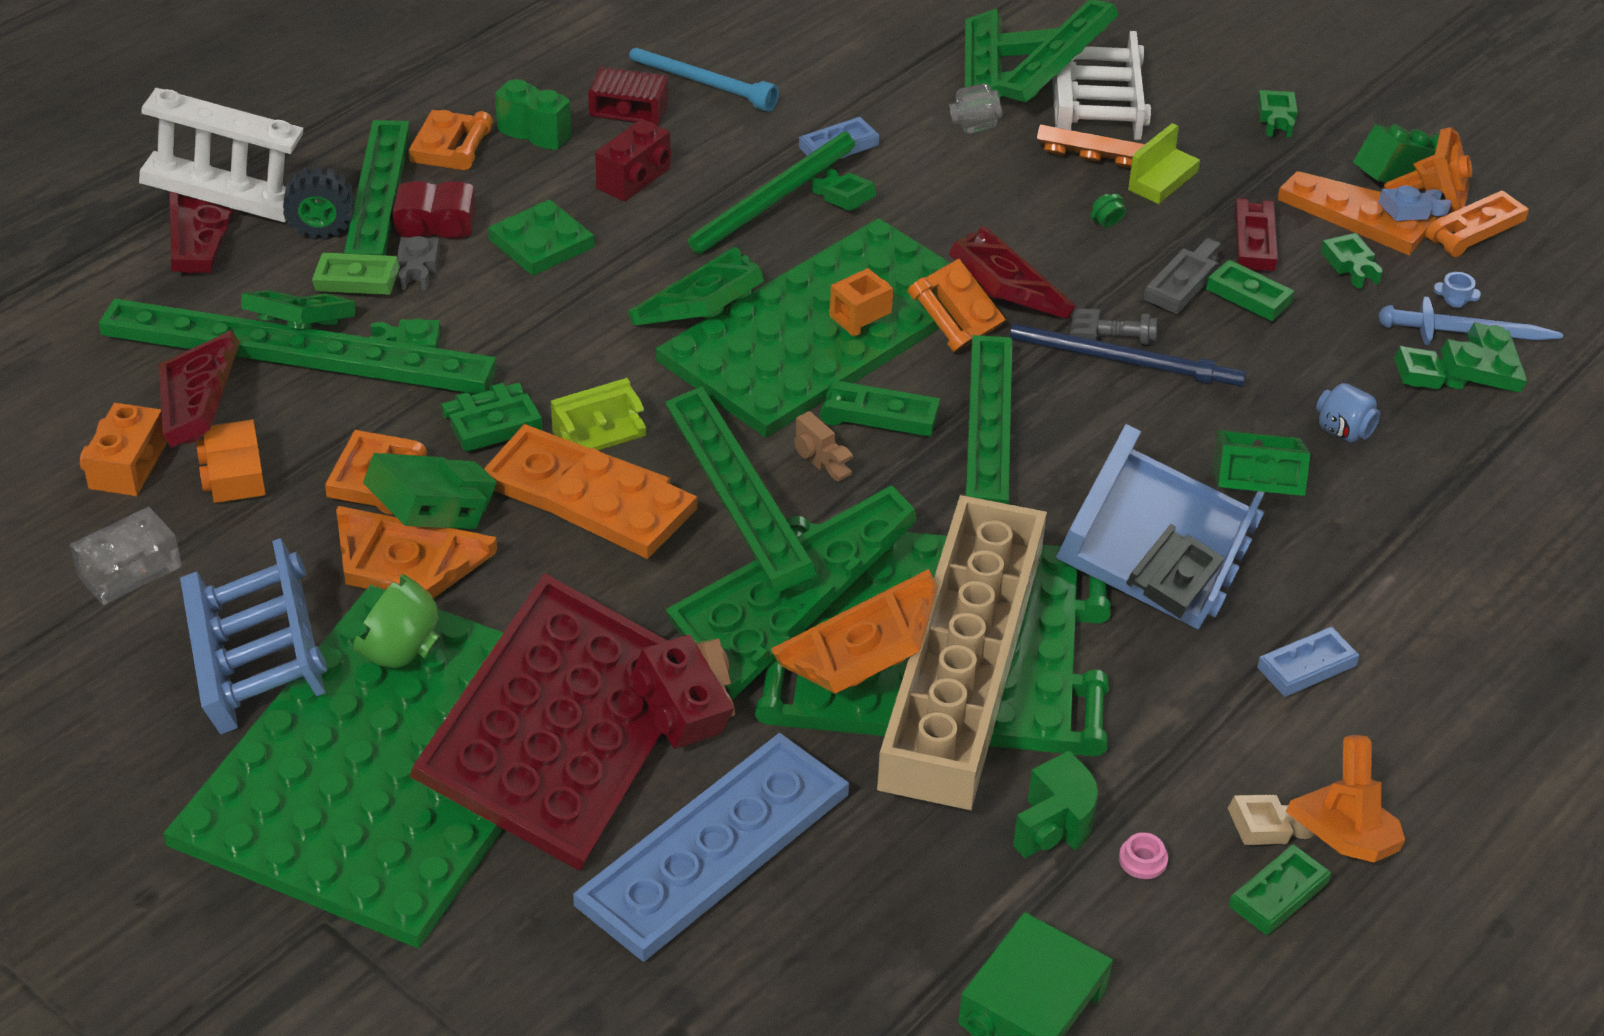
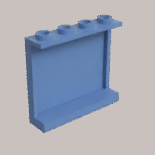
M1126 424L1070 527L1056 558L1199 630L1207 614L1215 618L1227 594L1220 591V588L1222 586L1228 589L1239 569V565L1233 563V560L1241 561L1250 545L1252 538L1245 534L1246 531L1251 534L1255 532L1264 514V511L1257 508L1264 492L1257 491L1250 506H1247L1134 450L1133 447L1141 431ZM1170 524L1176 526L1175 532L1185 538L1188 534L1225 557L1217 572L1181 619L1143 595L1145 590L1135 584L1132 587L1126 584L1131 572Z

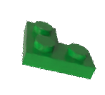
M273 290L242 293L241 309L256 312L257 318L261 320H287V326L291 328L308 329L311 328V323L313 322L335 325L338 324V319L355 317L356 301L330 294L297 297Z
M1474 322L1467 333L1470 342L1446 340L1440 351L1450 377L1519 393L1528 382L1509 330L1498 325L1489 326Z

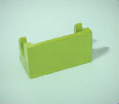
M628 378L551 400L552 430L555 436L588 448L602 450L646 436V426L638 415L639 412L644 411L639 397L630 386V381Z

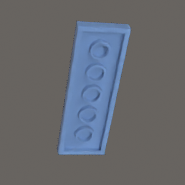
M778 733L573 893L574 906L642 962H645L847 797L849 783L784 735Z

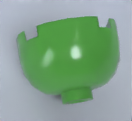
M405 574L400 575V585L393 582L377 601L363 624L371 629L366 639L363 640L356 636L352 650L373 663L389 668L406 666L418 655L426 659L441 637L434 632L439 620V612L432 595Z

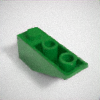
M1375 124L1353 163L1377 181H1391L1415 171L1413 163L1435 155L1439 134L1433 133L1430 137L1415 128L1409 132L1396 124H1392L1390 127Z

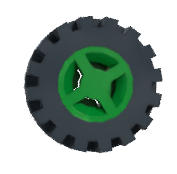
M315 166L314 171H310L307 167L302 169L301 175L296 172L292 176L291 181H288L283 201V215L285 219H288V225L291 228L298 227V234L303 236L305 232L309 233V238L316 239V235H321L323 240L329 239L330 233L334 237L338 236L341 233V229L345 230L348 227L353 211L354 193H352L351 184L349 182L345 183V177L342 174L336 177L334 175L335 170L328 168L327 172H324L321 166Z

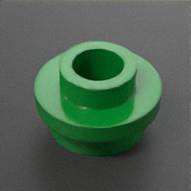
M1119 194L1102 195L1093 203L1090 218L1095 224H1100L1103 228L1114 226L1126 213L1124 199Z

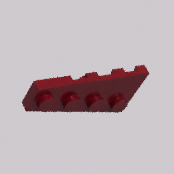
M169 191L171 271L190 274L197 272L211 273L235 209Z
M233 330L158 364L163 435L171 448L182 442L184 444L193 443L211 429L240 344Z

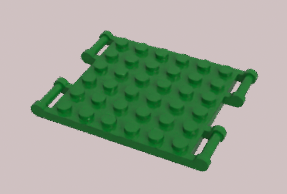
M792 516L786 520L796 537L820 525L810 523L808 519L802 516ZM905 532L804 632L928 569L934 578L947 536ZM1043 545L989 746L1053 753H1065L1070 750L1073 755L1099 756L1107 750V734L1103 730L1104 696L1109 690V678L1105 672L1100 670H1089L1083 675L1073 674L1075 622L1097 624L1106 622L1109 619L1111 605L1106 598L1107 583L1089 575V598L1085 601L1076 600L1077 568L1056 558L1061 546ZM909 657L902 663L890 666L866 678L862 683L848 687L836 694L798 675L793 704H783L780 700L786 668L780 666L777 659H774L767 666L763 696L757 701L755 717L759 722L766 725L885 736ZM1072 696L1085 697V726L1082 732L1071 731Z

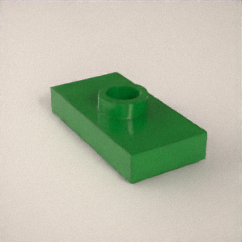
M1292 844L1231 895L1229 907L1268 936L1329 883L1332 872Z

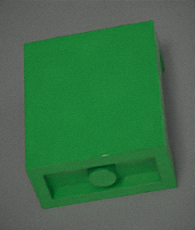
M1024 912L962 992L958 1023L972 1036H1065L1089 1001L1092 1000L1098 1004L1108 990L1113 959Z

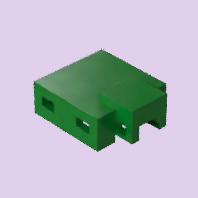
M373 453L363 484L404 526L477 529L482 513L486 512L497 483L475 461L447 460L445 457ZM421 506H430L429 511H420Z

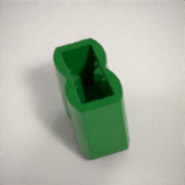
M519 79L508 80L495 92L497 129L501 133L517 139H528L536 146L552 150H559L572 137L570 100L553 90L539 91L533 85Z

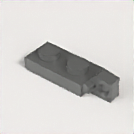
M1207 238L1194 252L1183 248L1146 286L1144 300L1178 314L1208 282V277L1218 269L1217 254L1221 243Z

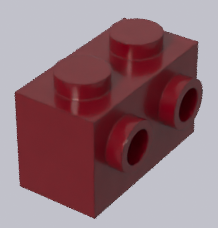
M640 119L595 152L596 189L626 202L671 168L670 131L652 122Z
M689 634L642 649L631 673L633 685L636 692L645 698L654 714L657 728L662 734H666L672 747L677 749L722 734L734 710V706L692 636Z

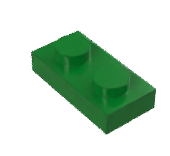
M1231 260L1225 262L1208 277L1206 288L1225 300L1244 307L1270 321H1273L1292 304L1295 292Z

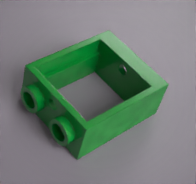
M1216 430L1212 472L1218 487L1305 496L1310 452L1300 438ZM1255 440H1260L1262 442V446H1255L1252 444Z

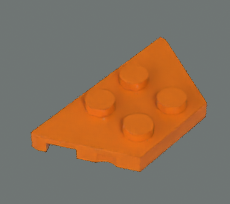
M338 506L336 510L346 585L367 589L371 584L387 590L393 582L400 585V575L405 574L419 583L435 598L497 552V537L453 528L404 526L397 517Z
M928 569L771 648L772 653L780 666L835 694L848 687L856 686L866 678L890 666L898 665L908 657L920 652L937 584Z

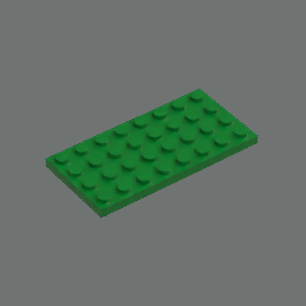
M878 218L754 290L749 296L725 307L720 314L708 317L656 348V361L695 389L703 386L712 401L763 437L768 438L795 421L796 417L825 402L827 390L832 382L855 383L940 329L920 301L912 299L907 289L917 280L928 277L950 264V262ZM869 268L881 279L887 281L893 288L892 313L861 327L860 334L854 337L829 316L831 285ZM977 281L978 284H979V285L981 286V288L983 289V285H982L979 281Z

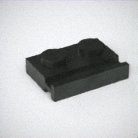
M1170 524L1131 572L1126 584L1130 587L1135 584L1145 590L1143 593L1145 597L1181 619L1217 572L1225 557L1188 534L1184 538L1175 532L1176 526Z

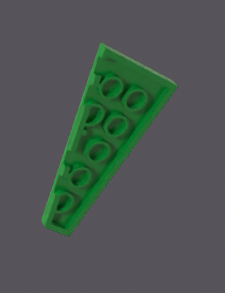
M891 485L797 537L813 562L817 576L807 579L797 586L775 593L758 563L754 560L667 608L666 612L669 621L682 637L690 634L695 642L711 639L720 640L721 647L726 652L729 660L728 674L731 684L725 685V688L733 700L776 659L771 648L801 634L917 522L915 509Z

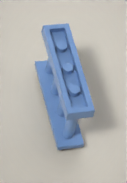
M281 538L272 541L277 564L215 588L214 585H210L207 587L197 571L180 578L201 707L220 734L238 728L235 708L240 707V701L300 677H305L316 696L325 693L321 674L327 672V666L320 649L314 643L301 578L307 576L306 570L298 552L290 554ZM281 582L283 595L224 619L218 616V611L223 610V604ZM285 613L288 614L290 627L226 651L223 643L229 641L228 636ZM294 645L297 659L235 684L230 681L229 675L234 674V668Z

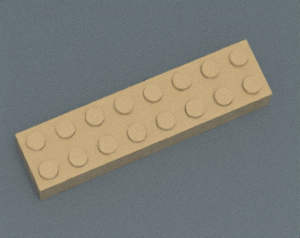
M960 495L934 577L937 590L920 652L909 657L880 750L878 791L972 810L1042 552L1047 512Z

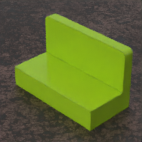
M1171 123L1134 153L1128 187L1129 191L1160 204L1198 172L1200 159L1176 149L1178 125Z

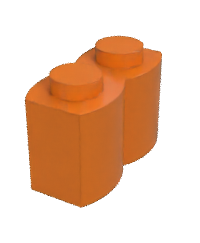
M254 419L212 425L211 429L203 435L204 439L196 441L199 464H207V466L199 467L203 492L212 491L214 503L265 495Z

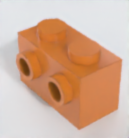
M114 403L106 417L99 421L96 434L89 446H85L81 452L80 467L85 471L89 489L138 496L167 444V440L163 435L161 409Z

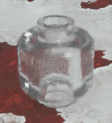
M986 83L957 90L955 94L956 102L949 104L953 124L960 123L962 130L967 134L993 129L998 124V118L1003 117L998 89L992 90L990 85Z

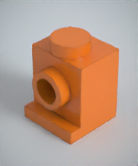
M869 268L831 285L829 316L855 337L860 334L861 327L892 313L893 288L887 281L881 279Z

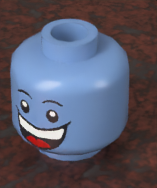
M1347 383L1339 384L1332 391L1325 390L1316 405V411L1320 413L1319 424L1321 429L1348 443L1355 442L1360 438L1364 440L1369 438L1375 430L1381 414L1380 410L1377 409V402L1374 396Z

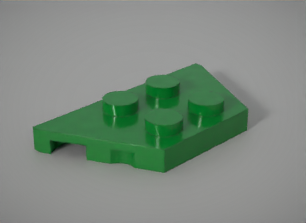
M733 247L628 310L632 325L701 316L704 318L713 317L723 312V307L733 300H740L749 296L751 289L764 282L760 267L755 262H751L747 255L741 256L739 248Z

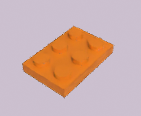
M591 448L541 495L542 509L648 559L697 510V496Z

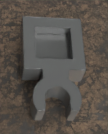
M401 237L397 255L400 266L398 273L401 290H406L407 284L411 281H420L421 289L424 291L429 288V274H436L440 254L439 238Z

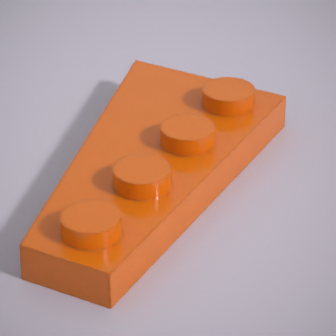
M1297 171L1280 187L1277 199L1409 256L1426 239L1425 233L1428 226L1436 219L1443 217L1430 214L1428 219L1395 221L1378 203L1381 192Z

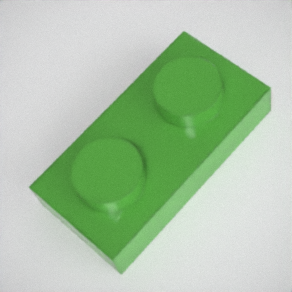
M322 253L312 282L315 291L390 295L400 266L397 256Z

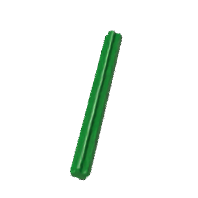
M848 132L840 133L697 230L688 238V246L692 248L695 254H702L855 148V140L851 138Z

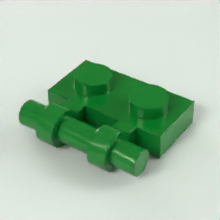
M519 382L506 386L504 383L494 384L490 386V390L470 395L468 392L455 395V400L440 404L444 419L450 418V427L464 452L510 440L524 424L543 430L542 417L528 393L523 394Z

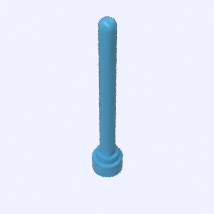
M633 48L629 53L630 59L634 62L746 97L750 103H753L754 108L771 112L778 102L779 87L766 81L755 82L752 85L639 48Z

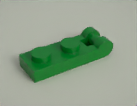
M835 381L829 385L826 401L823 403L819 415L824 423L831 426L839 425L843 421L932 437L939 413L940 398Z

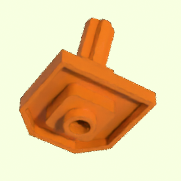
M1452 127L1441 129L1435 155L1413 163L1415 171L1384 184V189H1398L1400 186H1411L1419 190V192L1423 190L1426 192L1431 189L1441 190L1442 194L1444 193L1445 199L1451 201L1449 213L1465 207L1469 191L1468 177H1472V164L1469 155L1464 154L1459 133Z
M1349 735L1344 738L1342 780L1290 800L1285 811L1340 854L1372 863L1400 852L1405 842L1400 820L1381 807L1382 782L1371 780L1372 742L1368 736Z

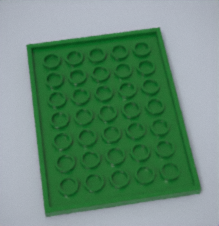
M370 584L318 647L327 666V672L321 674L325 693L316 696L304 676L290 681L165 830L163 835L166 846L419 949L500 835L503 828L409 776L413 765L504 632L438 609L439 620L434 632L441 637L431 654L426 659L418 655L411 663L399 668L382 667L352 650L356 636L363 640L366 639L371 629L363 623L386 591Z

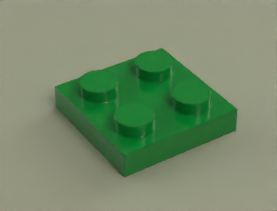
M550 199L488 227L489 240L532 276L595 247L594 235Z

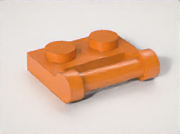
M431 110L409 148V160L413 163L467 170L475 160L474 152L483 136L491 131L494 120L490 114L484 111H479L472 116L452 113L448 110ZM463 133H468L463 144L456 148Z
M960 259L955 260L928 277L917 280L907 289L912 299L920 301L948 338L947 345L953 353H957L972 344L973 335L985 336L1000 327L1006 320Z
M354 430L325 483L326 497L376 506L381 512L393 515L363 484L373 453L427 456V449L422 443L415 440Z

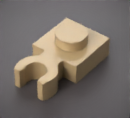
M1234 795L1228 806L1229 813L1244 845L1287 844L1292 835L1300 839H1310L1315 835L1285 812L1288 805H1281L1277 795Z

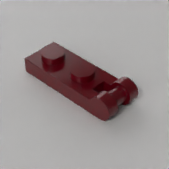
M1236 198L1234 220L1237 263L1252 271H1275L1277 243L1274 201L1262 200L1261 203H1250L1246 198Z

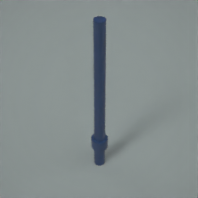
M1013 324L1010 332V338L1013 340L1195 377L1196 382L1206 384L1216 381L1243 387L1247 371L1218 366L1216 361L1200 358L1198 362Z

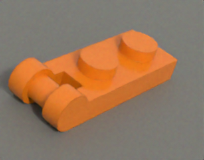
M1501 190L1436 219L1428 226L1425 236L1435 244L1441 243L1444 245L1445 252L1456 258L1462 255L1467 247L1526 221L1529 209Z

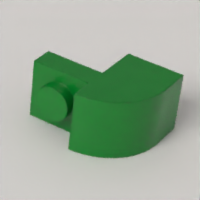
M1070 750L1031 771L1028 802L1033 807L1017 815L1013 847L1024 858L1040 850L1051 849L1062 838L1075 851L1087 841L1091 834L1098 796L1097 784L1090 771Z

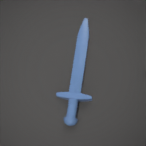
M1425 296L1421 303L1420 312L1396 310L1393 308V305H1388L1382 308L1379 313V321L1386 328H1390L1391 325L1420 328L1425 345H1430L1434 329L1468 333L1474 322L1489 326H1501L1509 330L1512 338L1547 340L1563 338V334L1530 324L1434 314L1429 297Z

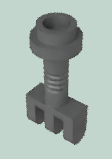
M1079 308L1073 312V321L1069 334L1096 341L1098 335L1140 337V345H1149V341L1157 342L1158 318H1151L1150 314H1142L1141 321L1100 320V309Z

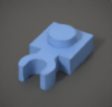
M1400 186L1398 189H1382L1378 201L1395 221L1428 219L1430 214L1445 216L1448 215L1451 206L1450 200H1440L1441 190L1431 189L1425 193H1420L1419 190L1411 186Z

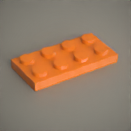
M524 424L484 470L497 482L494 488L495 492L542 509L541 495L591 448ZM615 458L670 484L669 477Z

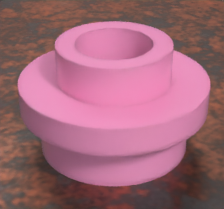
M1136 833L1121 846L1119 863L1123 870L1133 877L1153 879L1160 876L1166 870L1168 853L1163 842L1157 836L1150 833Z

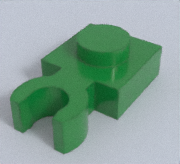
M1259 90L1257 99L1260 122H1267L1266 135L1272 137L1274 129H1282L1286 132V137L1291 138L1297 117L1295 93Z
M827 168L824 170V179L815 176L810 179L813 193L824 195V201L839 206L844 210L857 209L862 203L876 196L874 182L852 173L841 177L838 176L836 170Z
M1357 233L1323 240L1321 247L1322 255L1338 274L1349 272L1351 274L1350 281L1353 286L1358 289L1362 288L1365 277L1370 278L1376 285L1380 284L1382 268L1373 262L1375 254Z
M400 319L399 327H392L384 322L371 323L372 336L368 338L438 348L441 334L440 320Z
M1400 346L1394 356V361L1403 384L1418 388L1440 389L1444 383L1451 388L1463 389L1467 383V380L1448 375L1444 360L1438 358L1436 351Z

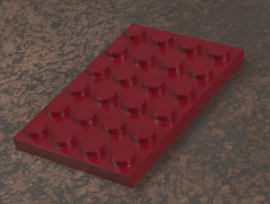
M544 573L413 765L409 777L581 871L662 734L656 726L654 714L645 698L636 692L631 673L642 649L666 642L667 640Z

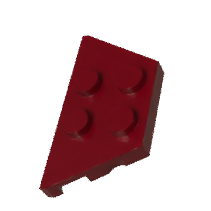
M982 226L977 234L971 232L965 238L956 240L949 252V255L954 260L960 259L971 275L983 285L984 292L993 298L1009 300L1067 319L1070 318L1076 307L1072 301L987 227Z

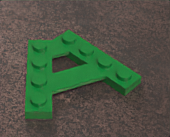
M1088 0L1059 28L1002 33V18L997 8L965 19V98L969 107L980 103H990L1001 96L1027 102L1035 97L1046 83L1057 76L1064 66L1076 55L1080 54L1098 34L1104 32L1107 26L1119 15L1115 4L1099 0ZM1030 54L1013 71L1002 72V57Z

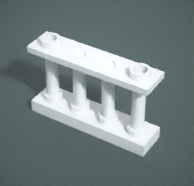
M1137 31L1129 32L1127 48L1086 46L1080 54L1076 55L1062 68L1057 76L1052 78L1056 128L1071 130L1072 123H1078V119L1131 121L1134 140H1141L1143 126H1149L1151 106L1144 102L1140 67L1143 65L1144 46L1138 45ZM1073 61L1126 62V67L1076 65V62ZM1075 79L1127 81L1128 87L1078 85ZM1077 99L1130 101L1131 107L1079 105Z
M155 88L142 106V114L159 118L158 152L153 151L140 169L139 183L286 222L287 219L283 215V201L286 187L283 186L285 153H292L303 135V128L291 125L283 120H273L181 95L173 90ZM175 123L196 128L194 162L173 155ZM211 133L233 138L231 172L210 166ZM248 143L270 148L267 181L246 175Z

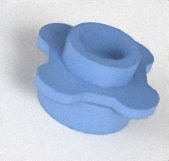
M1463 272L1448 273L1443 283L1438 282L1434 286V292L1442 295L1445 302L1453 307H1462L1468 301H1478L1481 296V292L1474 289L1476 284L1474 278Z

